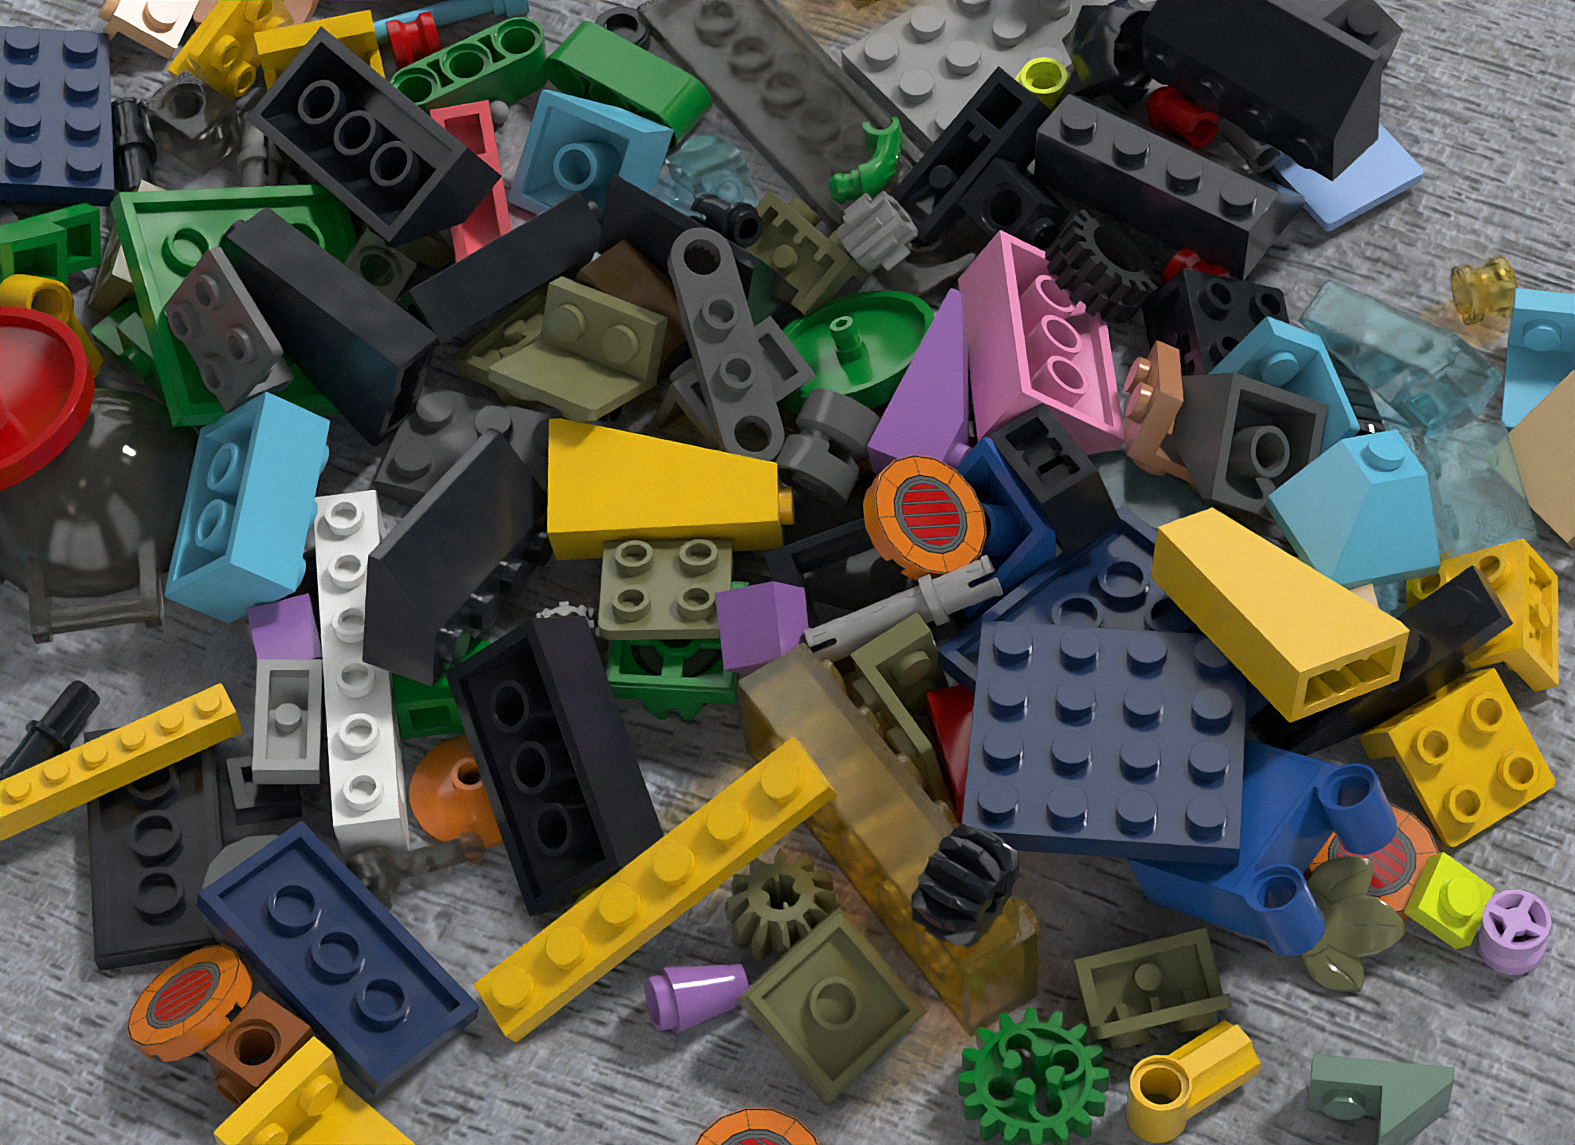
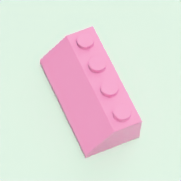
M999 230L958 279L959 291L962 292L967 317L968 364L978 442L983 437L989 438L988 435L1043 403L1085 455L1119 449L1125 443V432L1107 322L1102 321L1100 312H1097L1094 317L1086 313V305L1083 302L1079 301L1075 305L1068 299L1072 294L1068 289H1059L1055 283L1059 276L1049 274L1047 269L1050 261L1045 259L1046 252Z

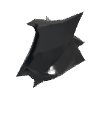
M1115 0L1108 5H1082L1073 29L1062 39L1072 62L1066 67L1071 77L1053 107L1058 106L1068 94L1088 98L1111 94L1128 112L1129 103L1142 100L1150 89L1147 87L1153 80L1148 73L1143 71L1142 28L1156 0L1142 3L1140 0Z

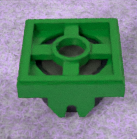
M732 581L731 590L747 587L749 582ZM720 638L611 640L606 675L615 698L643 700L644 708L660 720L666 719L668 710H679L684 721H692L702 712V707L709 703L736 705L740 673L724 671Z

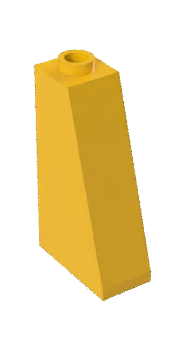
M563 418L549 419L547 534L557 561L603 558L604 541L732 539L733 551L778 549L784 546V525L795 524L793 486L782 487L777 463Z
M1214 508L1176 519L1158 527L1150 577L1289 723L1399 680L1410 631L1399 620Z

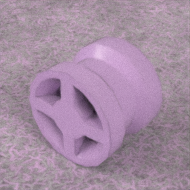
M1519 889L1505 890L1494 895L1485 905L1477 940L1479 954L1488 966L1497 972L1507 975H1522L1534 970L1540 964L1545 954L1552 925L1550 911L1545 903L1534 894ZM1515 936H1522L1523 940L1512 942Z

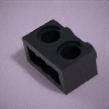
M1043 403L988 435L1028 494L1044 513L1055 531L1056 544L1066 557L1122 524L1098 469Z

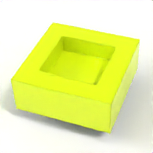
M1441 852L1428 857L1404 910V914L1457 950L1471 945L1481 923L1485 905L1492 898L1495 888L1449 855Z

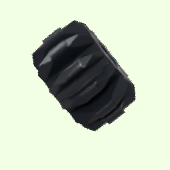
M965 824L956 827L950 835L941 839L939 847L933 856H928V864L925 870L917 877L919 884L911 896L912 920L923 926L925 932L942 942L946 940L958 947L965 946L967 948L978 943L981 936L990 932L993 922L998 916L1002 915L1004 905L1013 895L1012 887L1019 877V852L1007 845L1005 839L989 830L984 831L981 828L978 829L972 825L968 826Z

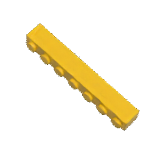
M222 683L216 684L0 781V841L226 739L242 734L243 730L236 710Z

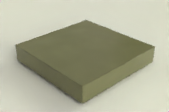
M840 908L833 910L736 998L737 1002L824 1104L834 1100L928 1012Z

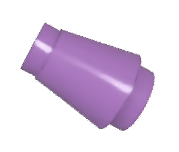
M740 963L729 966L661 967L657 976L646 978L644 982L646 1004L655 1029L658 1032L671 1029L675 1034H679L740 1005L736 998L749 987L745 971Z

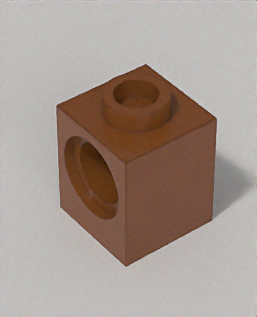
M258 991L232 1020L231 1024L226 1028L227 1030L205 1051L215 1075L212 1085L223 1098L239 1108L314 1036L311 1026ZM257 1054H272L266 1062L260 1065H246L247 1061Z

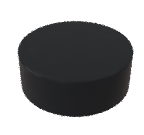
M615 7L603 12L595 20L594 23L646 51L650 49L652 41L650 24L647 17L641 11L631 7Z

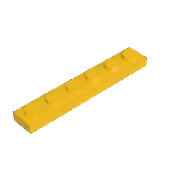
M790 738L476 981L473 986L505 1037L517 1043L838 794L804 746L796 738Z

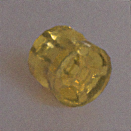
M1500 254L1489 257L1482 266L1472 267L1465 263L1454 266L1451 269L1450 283L1452 296L1457 312L1465 325L1479 324L1486 315L1493 313L1503 317L1511 315L1515 289L1518 288L1514 271L1504 255Z

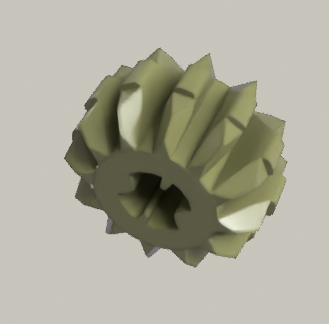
M779 848L774 857V863L767 865L760 859L755 858L749 863L750 875L734 874L731 881L733 896L728 897L725 902L726 918L730 920L731 924H734L732 926L734 941L738 944V947L751 945L752 956L756 958L758 963L772 952L778 953V959H780L833 910L840 908V898L836 895V892H832L834 889L833 878L828 873V869L814 871L813 860L810 859L807 853L795 863H788L787 855L781 848Z

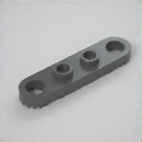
M708 228L689 229L675 240L668 256L667 266L669 267L668 273L672 278L676 292V302L708 414L712 418L718 439L719 450L772 462L783 446L784 428L732 249L727 240L714 230ZM694 246L696 248H701L702 246L706 251L709 249L711 251L710 254L715 256L714 260L717 262V270L708 275H699L692 272L684 262V253L687 249H693ZM744 422H747V424L754 422L755 426L760 425V429L762 431L765 430L766 438L768 437L767 447L759 452L744 450L735 439L734 430L737 425H742Z

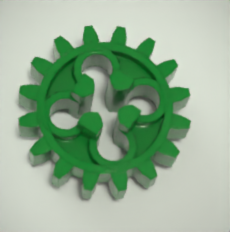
M1027 1007L1024 1022L1015 1024L1013 1019L1004 1012L999 1014V1032L996 1034L981 1026L976 1030V1045L978 1049L964 1048L962 1052V1069L965 1072L958 1074L959 1095L967 1097L963 1100V1111L966 1121L982 1118L979 1123V1134L984 1142L999 1133L1004 1136V1145H1018L1019 1142L1029 1143V1145H1043V1143L1051 1141L1054 1145H1069L1068 1133L1071 1131L1086 1139L1092 1134V1119L1090 1116L1103 1117L1106 1111V1096L1102 1093L1109 1091V1070L1101 1068L1103 1065V1048L1101 1044L1085 1047L1087 1043V1027L1085 1025L1079 1024L1068 1032L1062 1029V1012L1055 1011L1048 1023L1038 1022V1016L1034 1007ZM1013 1049H1024L1031 1054L1032 1080L1030 1078L1022 1079L1021 1057ZM1059 1065H1071L1076 1071L1065 1075V1068ZM1035 1084L1038 1087L1045 1086L1046 1108L1048 1112L1056 1114L1055 1116H1042L1036 1111ZM1003 1090V1097L1009 1099L1004 1101L996 1100L991 1097V1094L995 1091Z

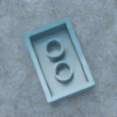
M266 391L227 413L215 424H208L200 429L164 592L165 598L229 624L246 616V609L275 602L296 591L306 569V562L302 557L307 532L312 527L317 515V503L314 501L318 479L326 466L329 456V449L325 444L330 420Z

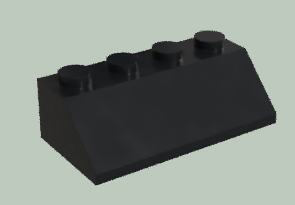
M1156 0L1142 28L1143 71L1148 73L1156 82L1172 87L1196 101L1204 110L1218 114L1242 128L1253 139L1264 141L1291 157L1299 166L1312 169L1332 182L1378 140L1383 53L1289 0Z
M322 26L246 117L251 124L394 247L464 223L502 177Z
M1068 94L1036 132L1034 176L1044 186L1091 209H1098L1102 214H1105V212L1115 216L1116 221L1121 223L1124 221L1133 229L1179 251L1187 248L1195 252L1201 260L1211 266L1219 265L1230 272L1229 275L1241 281H1244L1304 205V196L1202 148L1193 147L1187 141L1097 99Z
M488 428L368 555L362 662L433 687L451 665L457 666L461 663L469 644L481 631L487 632L492 627L498 611L509 598L515 599L520 595L527 578L538 565L544 566L550 560L553 549L547 534L548 495L500 431Z
M585 616L531 618L462 661L459 665L445 672L529 916L541 915L575 903L584 892L602 885L664 837Z

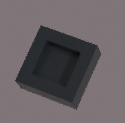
M253 755L226 759V777L237 826L302 817V798L299 784H253Z

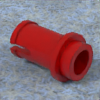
M1162 86L1157 88L1147 100L1146 112L1153 126L1164 131L1174 132L1196 148L1205 147L1215 138L1219 129L1218 125L1212 124L1219 121L1216 114L1204 110L1198 104L1191 101L1189 97L1172 87Z

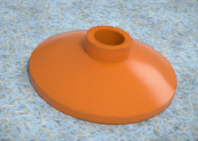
M466 734L440 743L425 755L413 773L409 798L412 812L418 825L429 837L451 848L480 850L494 847L504 842L482 779L472 785L462 783L466 778L480 776Z

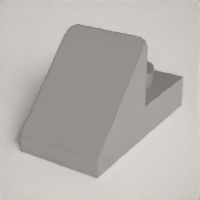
M257 659L252 760L253 784H320L321 755L324 753L323 659Z

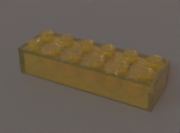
M803 642L739 680L737 683L746 751L758 764L792 737L796 738L804 746L838 795L804 820L803 824L970 1038L976 1035V1030L980 1026L987 1028L998 1021L999 1014L1004 1012L1009 1014L1036 997L1037 967L1040 965V958L1037 953V935L1041 930L1034 913L1022 899L1017 898L1012 901L1009 898L1003 907L1002 915L998 916L993 922L990 932L981 936L978 943L969 948L965 946L958 947L946 940L942 942L925 932L923 926L912 920L911 896L919 884L917 877L925 870L928 864V856H933L939 847L941 839L950 835L953 829L959 826V823L953 812L943 801L938 800L933 803L921 788L922 781L920 775L907 755L903 752L895 755L883 741L884 734L882 728L870 709L865 705L857 708L845 694V683L832 662L828 659L820 662Z

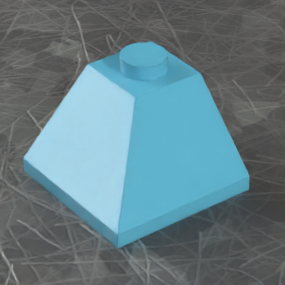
M542 90L507 202L539 215L580 191L585 201L592 200L604 215L608 183L614 174L645 192L651 193L657 184L674 130L622 108L551 90Z
M1397 429L1339 440L1268 495L1265 506L1301 561L1348 590L1370 583L1374 587L1436 575L1441 566L1428 474Z

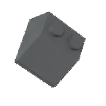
M1234 372L1182 376L1184 402L1175 417L1171 439L1202 499L1276 523L1265 506L1268 495L1319 457L1328 405Z

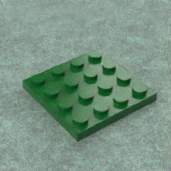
M322 184L119 192L110 204L173 427L215 424L227 414L216 395L211 393L205 386L200 369L183 341L179 340L172 332L168 316L163 307L207 250L219 247L223 235L233 223L240 219L246 222L267 206L371 284L348 208ZM283 351L282 357L295 376V379L286 389L273 395L319 416L341 414Z

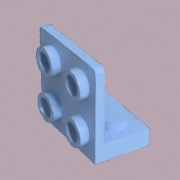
M1380 123L1378 140L1333 182L1312 169L1299 166L1291 157L1279 151L1281 156L1278 161L1269 168L1287 189L1305 197L1303 207L1326 231L1334 230L1418 184L1423 178L1422 167Z

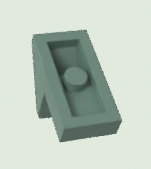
M1313 1054L1307 1110L1323 1111L1329 1117L1341 1120L1358 1119L1363 1115L1377 1116L1376 1145H1405L1448 1111L1454 1083L1455 1067Z

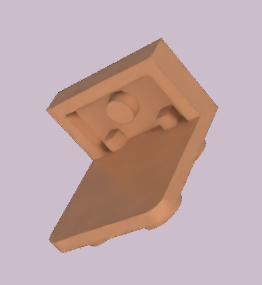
M1156 340L1147 359L1139 356L1134 361L1124 384V391L1128 393L1123 402L1126 455L1131 457L1137 466L1151 474L1161 476L1167 472L1188 481L1191 487L1199 493L1171 439L1175 417L1184 402L1179 349Z

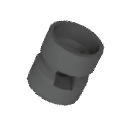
M814 388L810 391L795 420L796 427L800 433L792 434L786 438L774 461L778 465L781 481L787 486H793V490L817 502L836 507L846 505L861 475L856 462L869 458L867 445L881 419L869 408L850 397L828 389Z

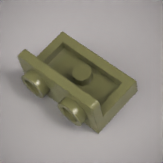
M1206 927L1071 961L1090 1040L1109 1038L1112 1051L1152 1041L1149 1027L1175 1021L1178 1034L1217 1025L1218 1020L1215 1011L1233 1007L1229 993L1223 994Z

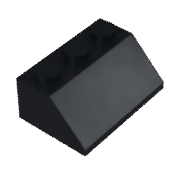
M614 174L608 183L598 253L602 255L625 239L672 282V278L668 273L667 260L675 240L689 229L707 227ZM727 240L733 252L754 327L770 316L779 325L799 290L760 258ZM694 246L693 249H687L684 253V262L692 272L699 275H708L717 270V262L714 260L715 256L710 254L711 251L709 249L706 251L702 246L701 248Z

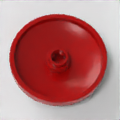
M0 307V491L10 488L32 476L49 464L68 446L88 416L95 388L94 373L90 361L77 335L66 324L49 314L20 307Z

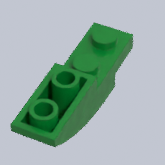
M87 203L0 226V284L11 275L26 274L53 279L68 286L69 274L101 265L100 209Z

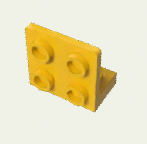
M219 0L168 66L167 71L172 79L227 111L237 97H242L249 91L254 83L256 72L260 67L261 62L258 56L254 33L291 26L294 21L283 0Z
M1524 538L1441 560V566L1436 575L1406 580L1407 612L1471 565L1483 571L1513 624L1465 657L1471 669L1504 661L1507 668L1515 671L1534 692L1559 686L1558 576Z
M1495 668L1463 673L1411 707L1357 736L1369 759L1395 757L1445 847L1458 846L1550 790L1556 784L1552 772Z
M314 1036L213 1132L218 1145H415L343 1083L333 1052Z

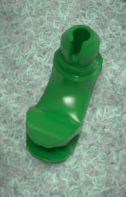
M897 116L890 118L891 126L884 130L872 128L871 121L862 122L866 155L870 160L867 163L858 165V169L850 170V173H836L828 179L831 200L840 205L846 204L849 201H857L865 193L873 200L894 177L904 141L902 128Z

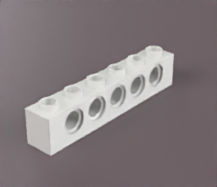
M376 490L315 497L317 515L314 521L333 828L345 865L410 857L402 739L394 707L392 672L362 662L368 555L386 537Z

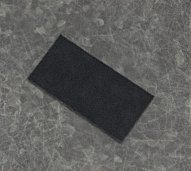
M120 727L84 732V744ZM217 744L87 802L94 960L99 971L180 959L182 956L205 946L221 945L213 937L203 920L202 912L196 906L198 893L202 890L209 864L224 849Z

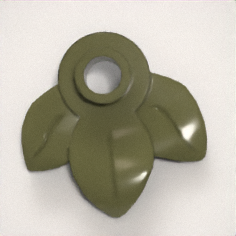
M1344 856L1330 859L1318 865L1307 880L1309 889L1324 918L1325 932L1322 939L1311 950L1294 957L1302 958L1313 981L1332 991H1361L1364 985V966L1361 958L1374 956L1388 950L1401 939L1407 929L1404 921L1391 906L1374 896L1366 895L1373 876V862L1363 857Z

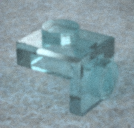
M702 135L692 138L681 146V151L665 158L671 179L693 195L694 201L702 194L711 193L732 204L745 202L753 207L758 205V198L743 152L718 135ZM699 213L701 218L706 219L705 215Z

